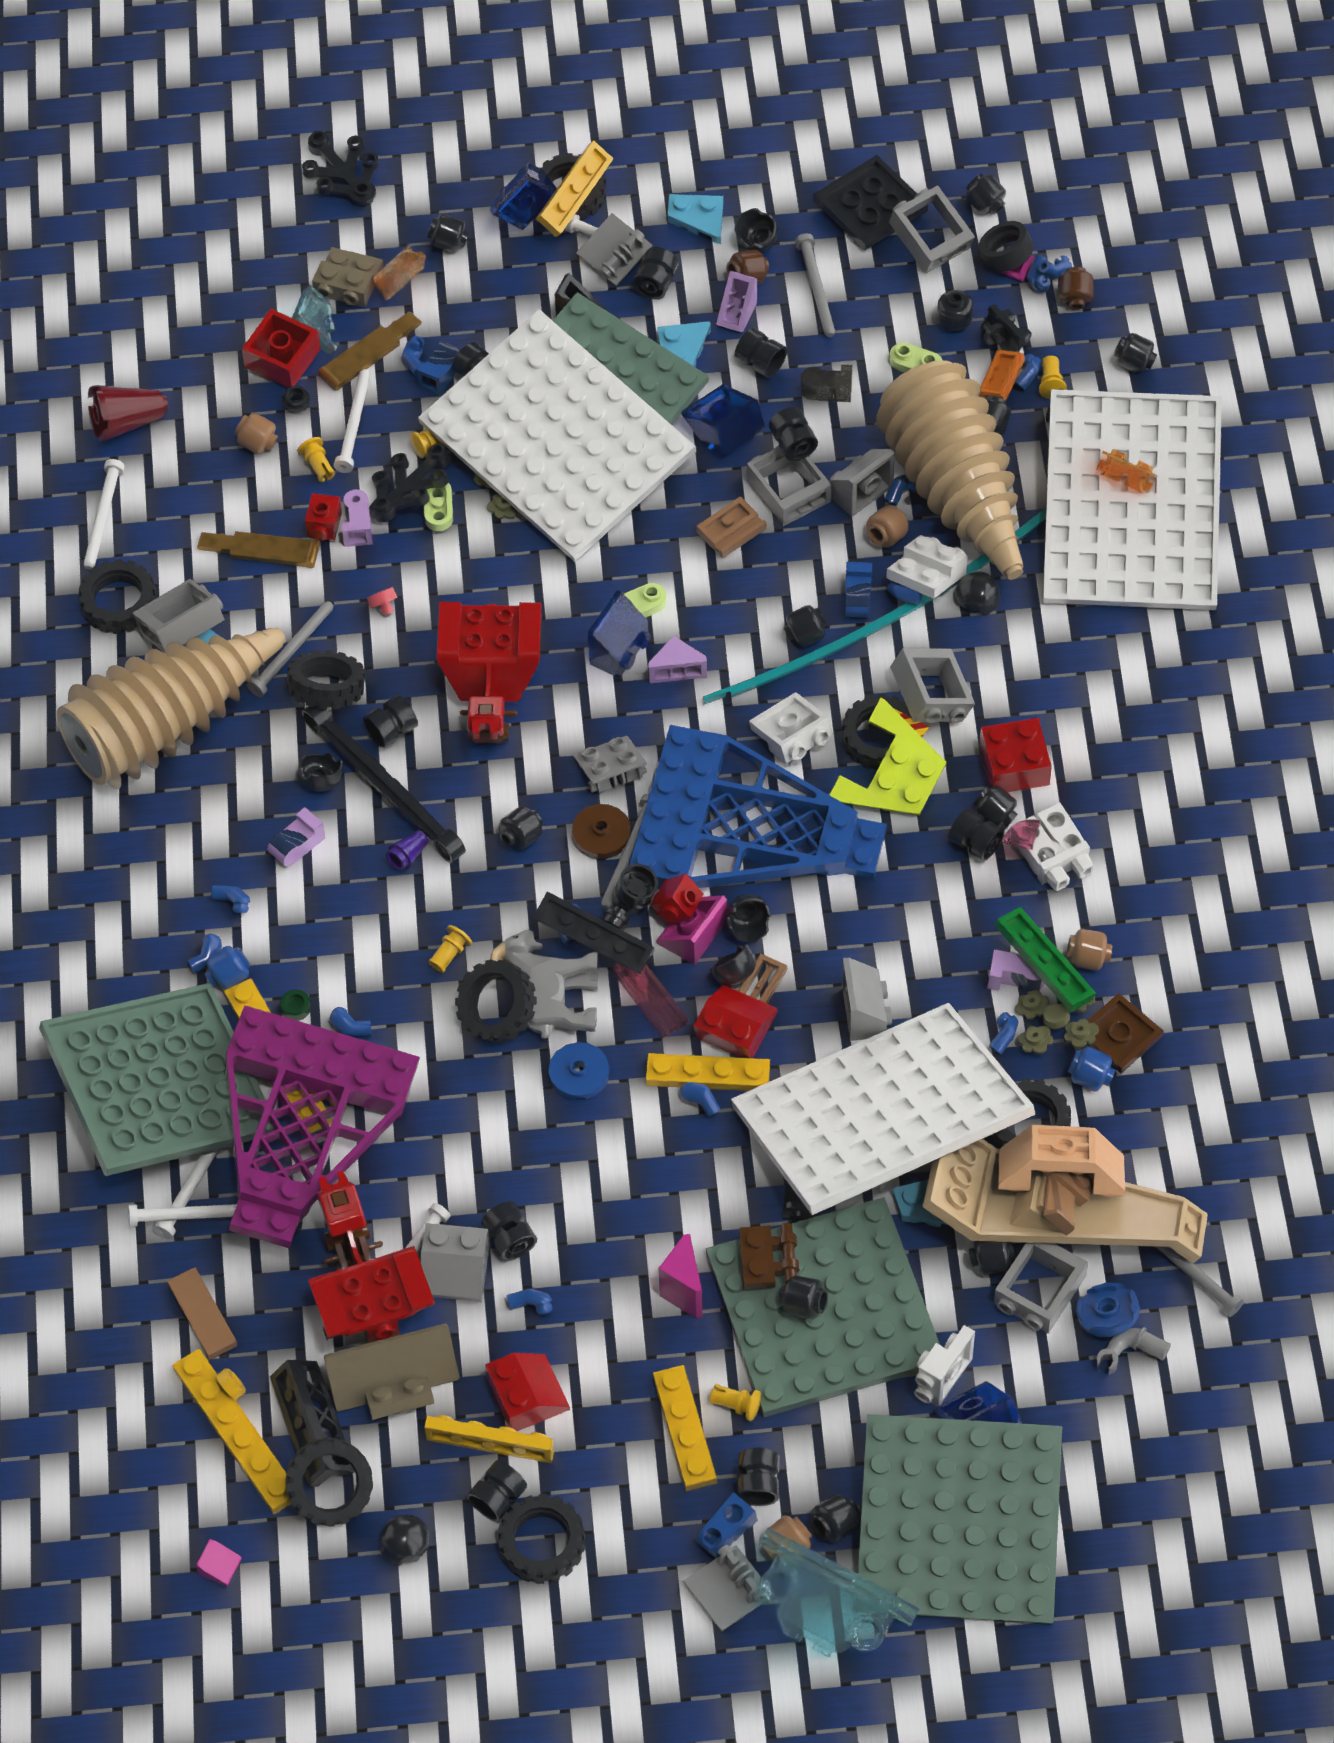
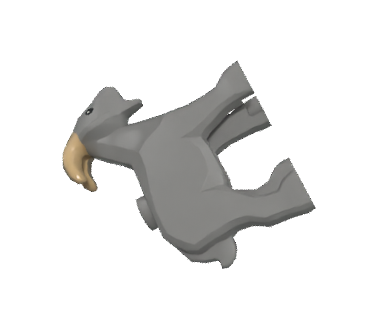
M524 930L508 937L493 949L490 960H502L520 967L522 971L530 976L529 981L534 983L536 989L534 996L537 997V1004L533 1007V1011H535L533 1019H529L527 1022L530 1030L541 1034V1038L549 1037L555 1028H565L572 1032L577 1030L595 1032L597 1007L587 1008L579 1013L571 1012L565 1006V990L598 989V973L590 974V970H597L598 952H592L577 959H561L530 953L531 951L542 949L543 945L534 940L533 932L530 930Z

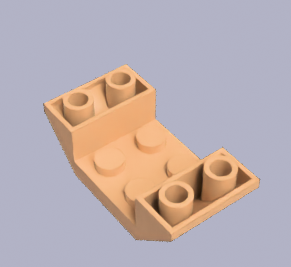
M1031 1125L999 1149V1189L1012 1192L1030 1191L1031 1170H1039L1046 1173L1058 1171L1072 1172L1074 1174L1093 1173V1194L1107 1197L1115 1195L1125 1196L1124 1155L1095 1128Z

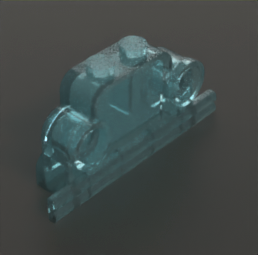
M770 1528L766 1529L759 1543V1546L776 1554L769 1570L761 1578L760 1590L768 1602L781 1604L777 1611V1618L780 1624L785 1627L783 1633L799 1642L805 1637L814 1642L812 1649L827 1657H830L832 1652H846L851 1646L860 1651L875 1650L884 1641L895 1618L911 1626L920 1608L905 1601L904 1598Z

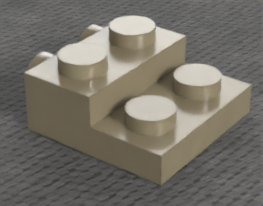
M331 247L326 260H321L312 280L314 295L323 299L345 302L348 305L366 307L384 267L383 259Z

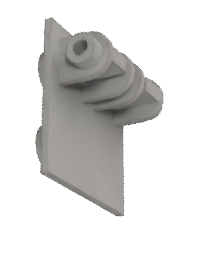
M611 213L576 254L617 286L641 260L647 249L653 245L644 238L645 236L638 229L634 231Z
M628 736L613 738L607 743L596 747H588L582 752L573 755L589 778L588 785L592 793L595 791L601 793L611 789L610 780L614 787H618L617 775L621 783L626 784V780L630 782L640 779L642 774L647 773L645 767L647 765L646 760Z
M728 1544L724 1545L718 1550L720 1555L718 1558L683 1581L721 1632L775 1596L737 1545L731 1548Z

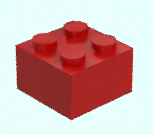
M272 308L242 347L245 368L287 388L296 385L321 350L318 330Z
M1039 718L981 727L980 750L990 788L1000 786L1006 792L1050 785L1052 765Z

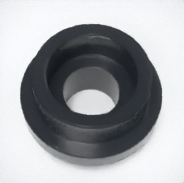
M291 386L283 394L282 403L284 408L290 412H301L309 406L310 396L303 387Z
M613 906L612 909L605 908L603 911L605 915L602 919L603 921L623 931L625 927L631 925V921L628 919L629 914L622 908Z

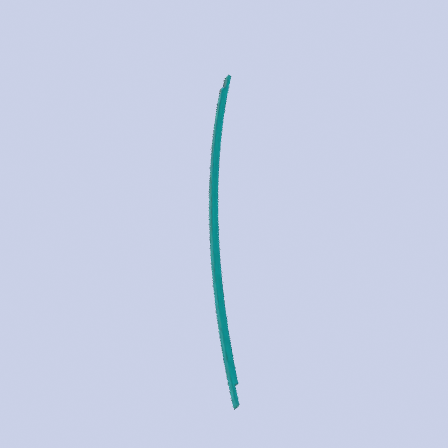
M1046 508L1015 531V535L1019 537L1017 543L1046 521ZM984 553L968 564L966 575L977 572L989 564V557ZM960 579L953 585H951L949 588H947L945 591H943L941 594L956 586L959 583ZM923 594L920 604L907 602L868 625L807 655L738 684L703 696L704 705L725 698L727 692H731L732 698L820 661L898 621L932 601L933 598Z

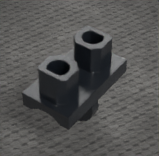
M996 305L989 306L988 316L981 325V328L985 331L983 341L989 346L997 343L1005 351L1020 352L1021 347L1029 343L1032 332L1026 326L1018 328L1014 324V314L1009 309L1001 311Z

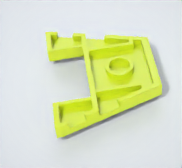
M880 698L868 723L895 736L868 789L840 775L830 796L842 803L852 804L853 806H865L920 816L947 762L885 699Z

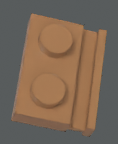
M740 496L696 526V533L724 558L767 529V522L761 520L758 517V513Z

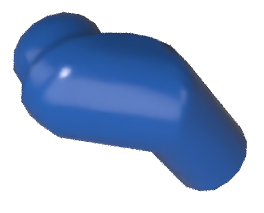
M1062 255L1060 256L1061 260L1056 258L1054 264L1048 260H1042L1038 264V270L1051 280H1056L1067 268L1072 267V263L1069 262L1067 256Z
M419 336L411 337L402 352V360L416 377L418 376L417 369L422 364L419 359L424 347V340Z
M906 474L896 477L884 501L890 505L897 506L903 492L908 490L916 492V483L909 481Z
M892 580L887 586V591L898 600L914 604L921 603L922 593Z
M211 933L206 934L202 939L201 954L187 960V964L193 974L207 968V959L222 948L219 936Z
M686 1082L681 1086V1097L688 1102L701 1104L707 1117L721 1110L707 1085Z

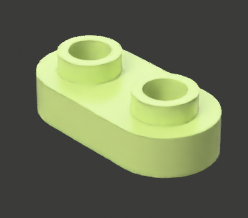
M898 343L890 350L891 366L903 373L926 362L943 361L937 353L909 343Z
M449 483L442 488L434 487L427 489L430 500L424 505V516L427 527L433 531H444L453 523L452 489Z
M649 583L616 597L612 603L613 618L621 624H632L660 612L666 606V591L659 584Z

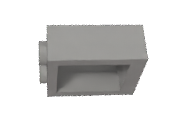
M938 185L930 190L928 188L921 190L909 202L902 201L893 208V213L889 220L892 228L925 273L932 271L970 249L975 238ZM930 203L934 205L955 234L953 238L932 250L929 249L907 218L910 214Z
M778 445L774 450L762 456H756L747 463V481L783 526L831 502V484L809 456L799 461L787 460ZM793 464L809 486L780 500L764 478Z
M191 579L132 613L142 636L163 652H165V648L169 643L177 642L184 645L190 638L201 635L225 620L221 612L223 604L215 593H209L203 584L198 585Z
M902 648L890 666L913 722H963L975 705L952 649ZM921 676H939L948 698H930Z
M1026 1242L995 1289L994 1304L1003 1313L1021 1318L1030 1328L1037 1331L1042 1330L1049 1334L1085 1279L1088 1262L1055 1243ZM1030 1258L1067 1278V1281L1048 1310L1010 1290Z

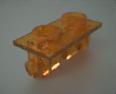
M408 245L371 278L386 301L424 268L426 256L421 251L414 252Z
M1112 449L1111 453L1102 452L1108 457L1106 461L1101 459L1097 466V470L1101 471L1100 475L1120 482L1123 473H1126L1128 476L1124 485L1140 493L1150 492L1153 486V482L1149 481L1151 476L1158 478V475L1152 473L1154 467L1139 460L1136 465L1127 462L1128 455Z

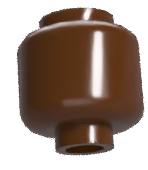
M756 249L737 252L731 256L730 261L727 263V275L729 276L730 271L754 277L757 278L758 285L764 282L769 271V263L767 258L763 257L760 251Z
M1083 267L1067 268L1058 278L1060 302L1069 306L1071 310H1081L1085 308V305L1091 303L1094 299V279L1092 274Z

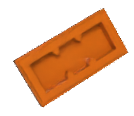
M997 350L982 382L979 397L985 399L986 396H997L1006 401L1024 363L1025 357L1023 353Z

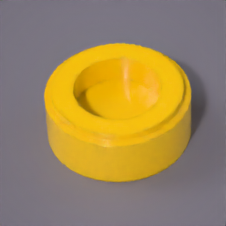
M225 1368L216 1375L220 1385L233 1399L237 1400L246 1393L245 1386L230 1369Z

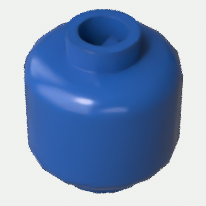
M225 946L207 959L206 965L209 970L204 974L214 988L220 985L224 990H227L248 978V968L251 967V964L239 947L234 949L231 946Z
M1085 1047L1082 1051H1076L1067 1072L1071 1073V1080L1074 1084L1096 1092L1100 1090L1102 1085L1109 1086L1115 1069L1110 1068L1112 1064L1111 1056L1092 1047Z

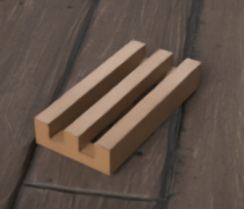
M760 953L755 962L754 972L742 983L738 991L744 994L747 993L765 963L768 967L750 996L755 999L758 998L776 968L778 970L760 998V1001L768 1004L787 972V965Z

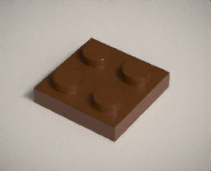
M1118 993L1088 1020L1089 1023L1098 1025L1099 1032L1095 1035L1096 1041L1086 1045L1111 1056V1066L1122 1074L1163 1037L1164 1030Z

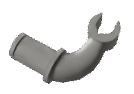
M1146 1327L1130 1328L1122 1334L1113 1336L1107 1348L1098 1353L1096 1366L1098 1369L1103 1360H1111L1112 1364L1109 1367L1108 1375L1114 1373L1118 1366V1356L1124 1349L1129 1347L1135 1351L1138 1348L1163 1361L1171 1347V1343L1147 1332Z

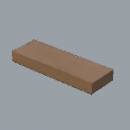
M196 1267L167 1281L171 1292L209 1360L238 1346L235 1337Z

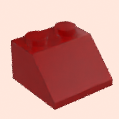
M722 985L707 999L694 1024L697 1039L735 1056L754 1058L778 1012V1008L726 985Z
M514 1352L485 1364L487 1382L508 1427L520 1431L570 1410L567 1399L545 1354Z

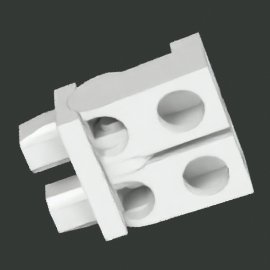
M1061 803L1037 813V818L1033 815L1011 826L1009 842L1015 850L1019 849L1032 871L1038 875L1037 878L1042 885L1048 882L1055 891H1059L1069 884L1070 878L1066 874L1067 872L1074 870L1079 879H1083L1093 873L1094 866L1089 857L1090 846L1084 841Z

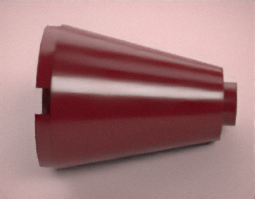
M102 385L89 387L88 398L93 397V406H88L89 417L95 436L100 435L99 441H107L164 417V412L168 411L167 398L159 390Z

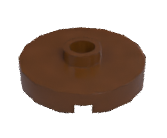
M596 804L586 807L577 814L572 826V838L576 848L594 859H608L617 856L622 852L631 835V824L627 815L619 808L609 804ZM601 827L606 828L605 830H602V831L597 830V828H601Z

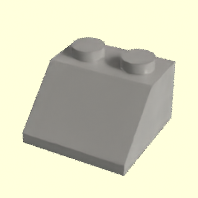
M871 449L863 456H857L848 467L842 471H837L830 478L831 499L851 517L856 515L889 490L894 480L895 452L891 449Z
M849 957L843 958L842 991L850 1041L868 1039L886 1031L887 1025H892L891 1009L884 1006L883 1000L888 999L886 980L880 981L879 969Z
M426 1223L421 1250V1265L433 1297L482 1302L490 1249L488 1229Z

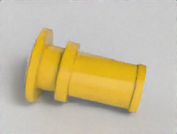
M1056 356L1044 357L1042 359L1043 376L1039 386V393L1044 398L1050 399L1051 389L1058 390L1061 388L1067 390V385L1060 374L1059 359Z
M427 430L421 431L420 434L417 432L410 434L412 448L420 458L427 456V451H429L432 445L442 444Z
M313 437L304 441L298 447L297 452L300 456H304L306 463L311 464L318 480L325 482L324 475L327 480H330L335 475V471L325 457L326 451L322 447V438Z
M448 925L446 929L449 935H445L442 938L443 943L428 961L429 965L440 973H444L457 953L461 954L464 950L463 945L470 946L472 944L470 937L453 925Z
M715 1384L714 1389L711 1391V1404L734 1409L736 1414L739 1415L746 1413L748 1421L754 1420L760 1407L761 1392L755 1390L750 1395L749 1391L744 1389L740 1392Z

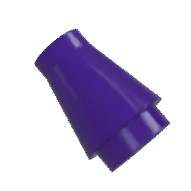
M417 830L412 835L390 845L386 853V859L398 871L409 869L423 848L428 845L429 840L422 831Z

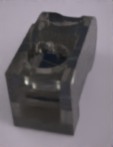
M841 365V371L821 370L818 367L804 369L800 378L801 394L809 400L851 402L853 365Z

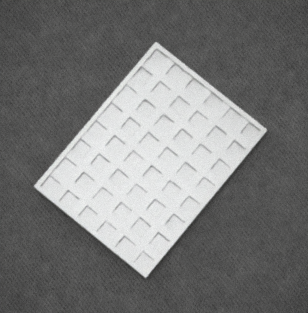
M540 309L418 417L419 423L574 562L696 452V446Z
M1051 389L1043 603L1216 610L1222 396Z
M950 1003L928 1011L731 1099L734 1110L812 1215L1035 1115L1034 1105Z

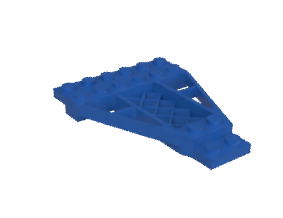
M670 725L630 865L643 864L652 869L657 876V889L659 890L664 880L684 873L690 877L698 888L812 873L827 876L849 874L874 879L887 824L859 819L856 810L727 735ZM727 750L761 769L756 785L749 786L719 780ZM766 774H771L808 797L763 788ZM728 801L733 810L721 815L716 807ZM736 801L745 802V803H744L743 805L739 806ZM757 807L762 815L750 821L745 812ZM765 807H770L774 809L768 812ZM711 811L716 819L706 824L709 812ZM794 812H796V813H801V814H803V815L797 817V816L794 814ZM786 813L791 821L779 827L773 818ZM739 816L744 825L732 830L727 822ZM814 818L820 827L808 832L803 823ZM768 822L773 830L761 836L756 827ZM722 826L727 834L718 837L711 835L709 831ZM797 828L802 836L790 842L785 833ZM750 831L756 839L749 843L740 841L738 837ZM821 835L818 846L814 839ZM779 837L784 844L780 848L768 846L767 843ZM808 843L813 851L805 854L798 852L796 848ZM699 850L736 857L732 872L691 877ZM743 859L776 865L740 870Z

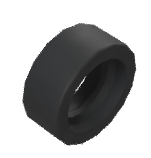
M1007 221L989 229L980 239L978 247L988 268L996 272H1005L1015 269L1026 262L1032 255L1034 244L1025 225L1017 221ZM1016 241L1011 247L996 252L1003 245Z

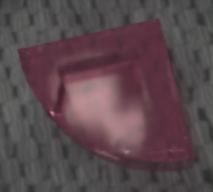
M1028 819L1014 824L1006 832L1003 843L1033 850L1040 827V820Z

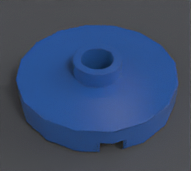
M576 1042L567 1044L555 1052L550 1060L548 1072L551 1085L559 1095L569 1100H577V1098H585L586 1100L595 1097L603 1091L609 1080L610 1067L607 1057L599 1048L589 1043ZM576 1067L584 1068L582 1071L574 1070Z
M1103 1283L1093 1286L1087 1290L1088 1294L1083 1298L1081 1296L1077 1301L1076 1314L1080 1326L1087 1333L1098 1337H1112L1122 1334L1130 1329L1139 1318L1140 1306L1135 1292L1126 1289L1124 1285L1119 1283Z

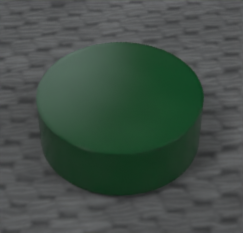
M297 989L286 992L280 1000L281 1012L284 1017L297 1021L306 1018L311 1011V1002L308 994Z

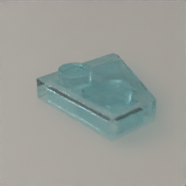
M309 285L303 290L292 318L318 330L320 347L330 355L337 349V343L331 341L330 333L334 331V324L331 319V305L312 285Z

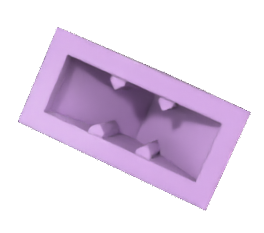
M730 271L716 325L739 332L744 331L757 305V278Z
M675 636L648 663L650 684L707 677L706 656Z

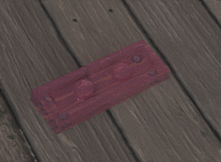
M621 964L613 967V974L662 1038L688 1024L687 1016L647 964L641 974Z

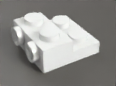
M920 535L904 547L903 557L887 568L886 578L934 599L966 575L968 555L958 547H947L941 544L935 537L929 538Z
M796 692L749 721L751 730L768 743L770 752L786 764L791 760L802 759L806 752L816 745H825L829 741L830 736L833 735L829 717Z
M964 1325L958 1334L955 1332L951 1334L945 1348L936 1343L930 1352L927 1350L923 1352L916 1366L919 1368L915 1378L918 1387L914 1394L919 1400L927 1404L932 1403L937 1407L941 1405L973 1359L974 1330Z

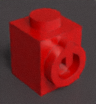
M312 493L305 518L307 537L321 541H335L342 516L340 497Z
M684 873L664 880L659 892L654 895L651 905L656 910V916H661L669 925L691 919L704 893Z

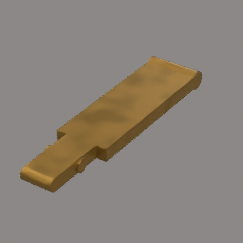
M409 311L398 320L393 321L388 327L384 328L381 325L331 362L318 370V374L336 390L341 389L342 386L358 376L360 371L368 369L400 346L399 340L420 326L422 321Z
M235 531L234 536L223 533L202 532L197 549L216 553H230V558L314 568L320 542L315 539L308 540Z

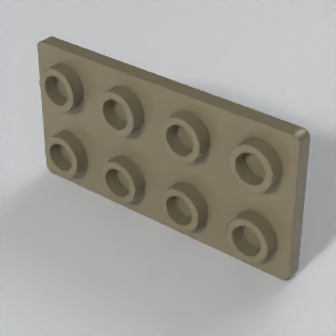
M446 1323L324 1355L336 1410L342 1411L368 1404L372 1420L434 1404L431 1387L457 1381L460 1378L449 1327Z

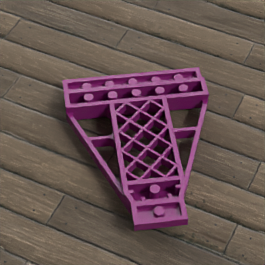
M244 1005L225 1059L238 1184V1204L231 1220L229 1231L290 1248L298 1223L309 1213L311 1206L318 1200L317 1193L321 1191L319 1177L325 1176L327 1183L333 1184L338 1179V1171L343 1170L345 1172L397 1118L402 1117L420 1057ZM234 1069L275 1081L269 1098L261 1101L237 1094ZM298 1090L303 1099L291 1103L286 1094ZM308 1091L313 1092L315 1094L309 1095ZM279 1098V1100L283 1104V1107L274 1110L277 1099ZM327 1099L332 1108L320 1112L315 1103ZM348 1103L386 1114L370 1132L341 1124ZM308 1106L313 1115L301 1120L296 1111ZM238 1107L262 1115L248 1152L242 1150ZM289 1114L294 1123L282 1127L277 1118ZM334 1116L330 1127L326 1119ZM270 1122L275 1131L265 1134ZM319 1123L324 1132L311 1136L306 1127ZM299 1130L304 1140L292 1144L287 1135ZM342 1137L359 1142L329 1174L322 1175L335 1138ZM280 1138L285 1147L273 1152L268 1143ZM325 1141V1144L321 1151L317 1143ZM261 1146L266 1155L256 1159ZM310 1147L315 1156L303 1161L298 1151ZM291 1155L296 1164L283 1168L278 1159ZM271 1163L276 1172L268 1173L261 1171L259 1167ZM317 1165L312 1176L308 1168ZM301 1171L306 1181H295L290 1179L289 1176Z

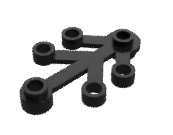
M322 131L313 132L308 138L309 151L316 156L323 155L333 168L320 167L316 161L306 160L302 164L303 175L306 178L320 177L316 184L317 191L321 195L349 196L358 206L370 205L376 196V188L371 181L374 170L379 165L378 156L373 152L365 153L362 156L364 169L359 180L354 173L359 154L364 150L362 137L354 135L348 138L347 145L349 151L344 163L330 147L329 137ZM331 179L344 180L348 185L333 184Z
M440 443L432 445L428 451V458L408 477L407 468L409 467V461L406 454L397 453L392 456L390 461L395 470L396 488L388 495L387 487L391 483L388 473L382 470L373 474L372 481L376 488L377 498L369 506L371 517L378 522H388L395 517L396 510L427 504L430 500L427 489L434 487L442 488L448 484L449 479L446 472L442 469L449 466L452 462L449 449ZM432 468L438 469L430 474V478L421 480ZM411 493V496L402 498L404 495Z

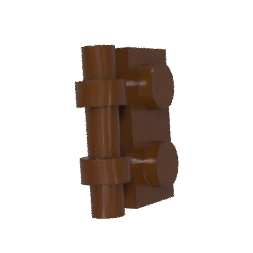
M791 1223L781 1224L780 1235L771 1237L770 1225L739 1228L744 1290L776 1287L775 1276L784 1275L786 1284L791 1277L797 1276V1273L800 1271L799 1261L795 1259L797 1236L793 1233ZM782 1250L783 1260L774 1262L773 1251Z

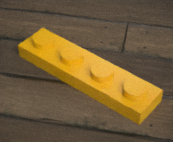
M595 141L589 143L536 220L555 237L560 235L614 158Z
M648 1053L646 1086L681 1088L686 1082H695L707 1085L709 1089L750 1091L769 1082L770 1059Z
M684 1365L653 1372L654 1383L685 1490L690 1491L717 1484L716 1473Z
M438 1415L437 1417L427 1416L425 1434L427 1441L552 1463L554 1455L553 1439L548 1438L545 1434L538 1432L530 1434L519 1433L510 1427H499L497 1429L487 1427L478 1421L459 1422L446 1415Z

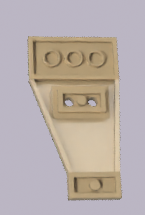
M984 1139L973 1142L932 1162L923 1208L971 1241L1160 1246L1172 1248L1177 1254L1192 1263L1202 1256L1208 1214L1185 1197L1125 1182V1196L1115 1195L1107 1197L1093 1194L1092 1190L1088 1201L1081 1207L1075 1203L1073 1218L1075 1229L1066 1236L1043 1217L1047 1180L1046 1172L1031 1170L1030 1191L1012 1192L999 1189V1149H996ZM1088 1173L1090 1178L1093 1180V1173Z

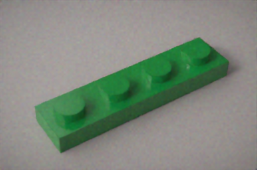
M1021 907L997 919L995 927L1069 1012L1094 999L1096 992Z

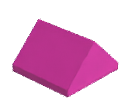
M723 895L702 897L691 919L673 925L668 924L656 940L657 944L695 965L726 924L727 899Z
M686 1234L683 1235L658 1268L660 1297L698 1319L703 1318L702 1289L691 1236Z

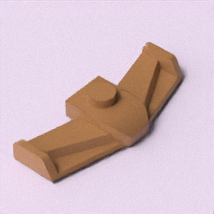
M1053 1171L1046 1173L1043 1217L1067 1236L1075 1229V1223L1073 1222L1075 1203L1081 1207L1088 1201L1093 1190V1180L1088 1173L1074 1174L1072 1172Z

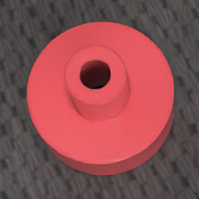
M390 587L367 597L370 608L379 606L384 616L394 612L390 601L397 598L394 588Z

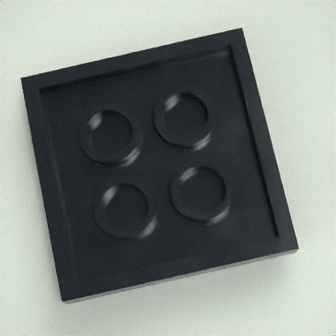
M875 155L814 193L813 201L865 251L895 232L889 223L893 208L902 201L909 202L913 200L917 193L878 155ZM928 205L907 216L908 220L911 222L926 213Z

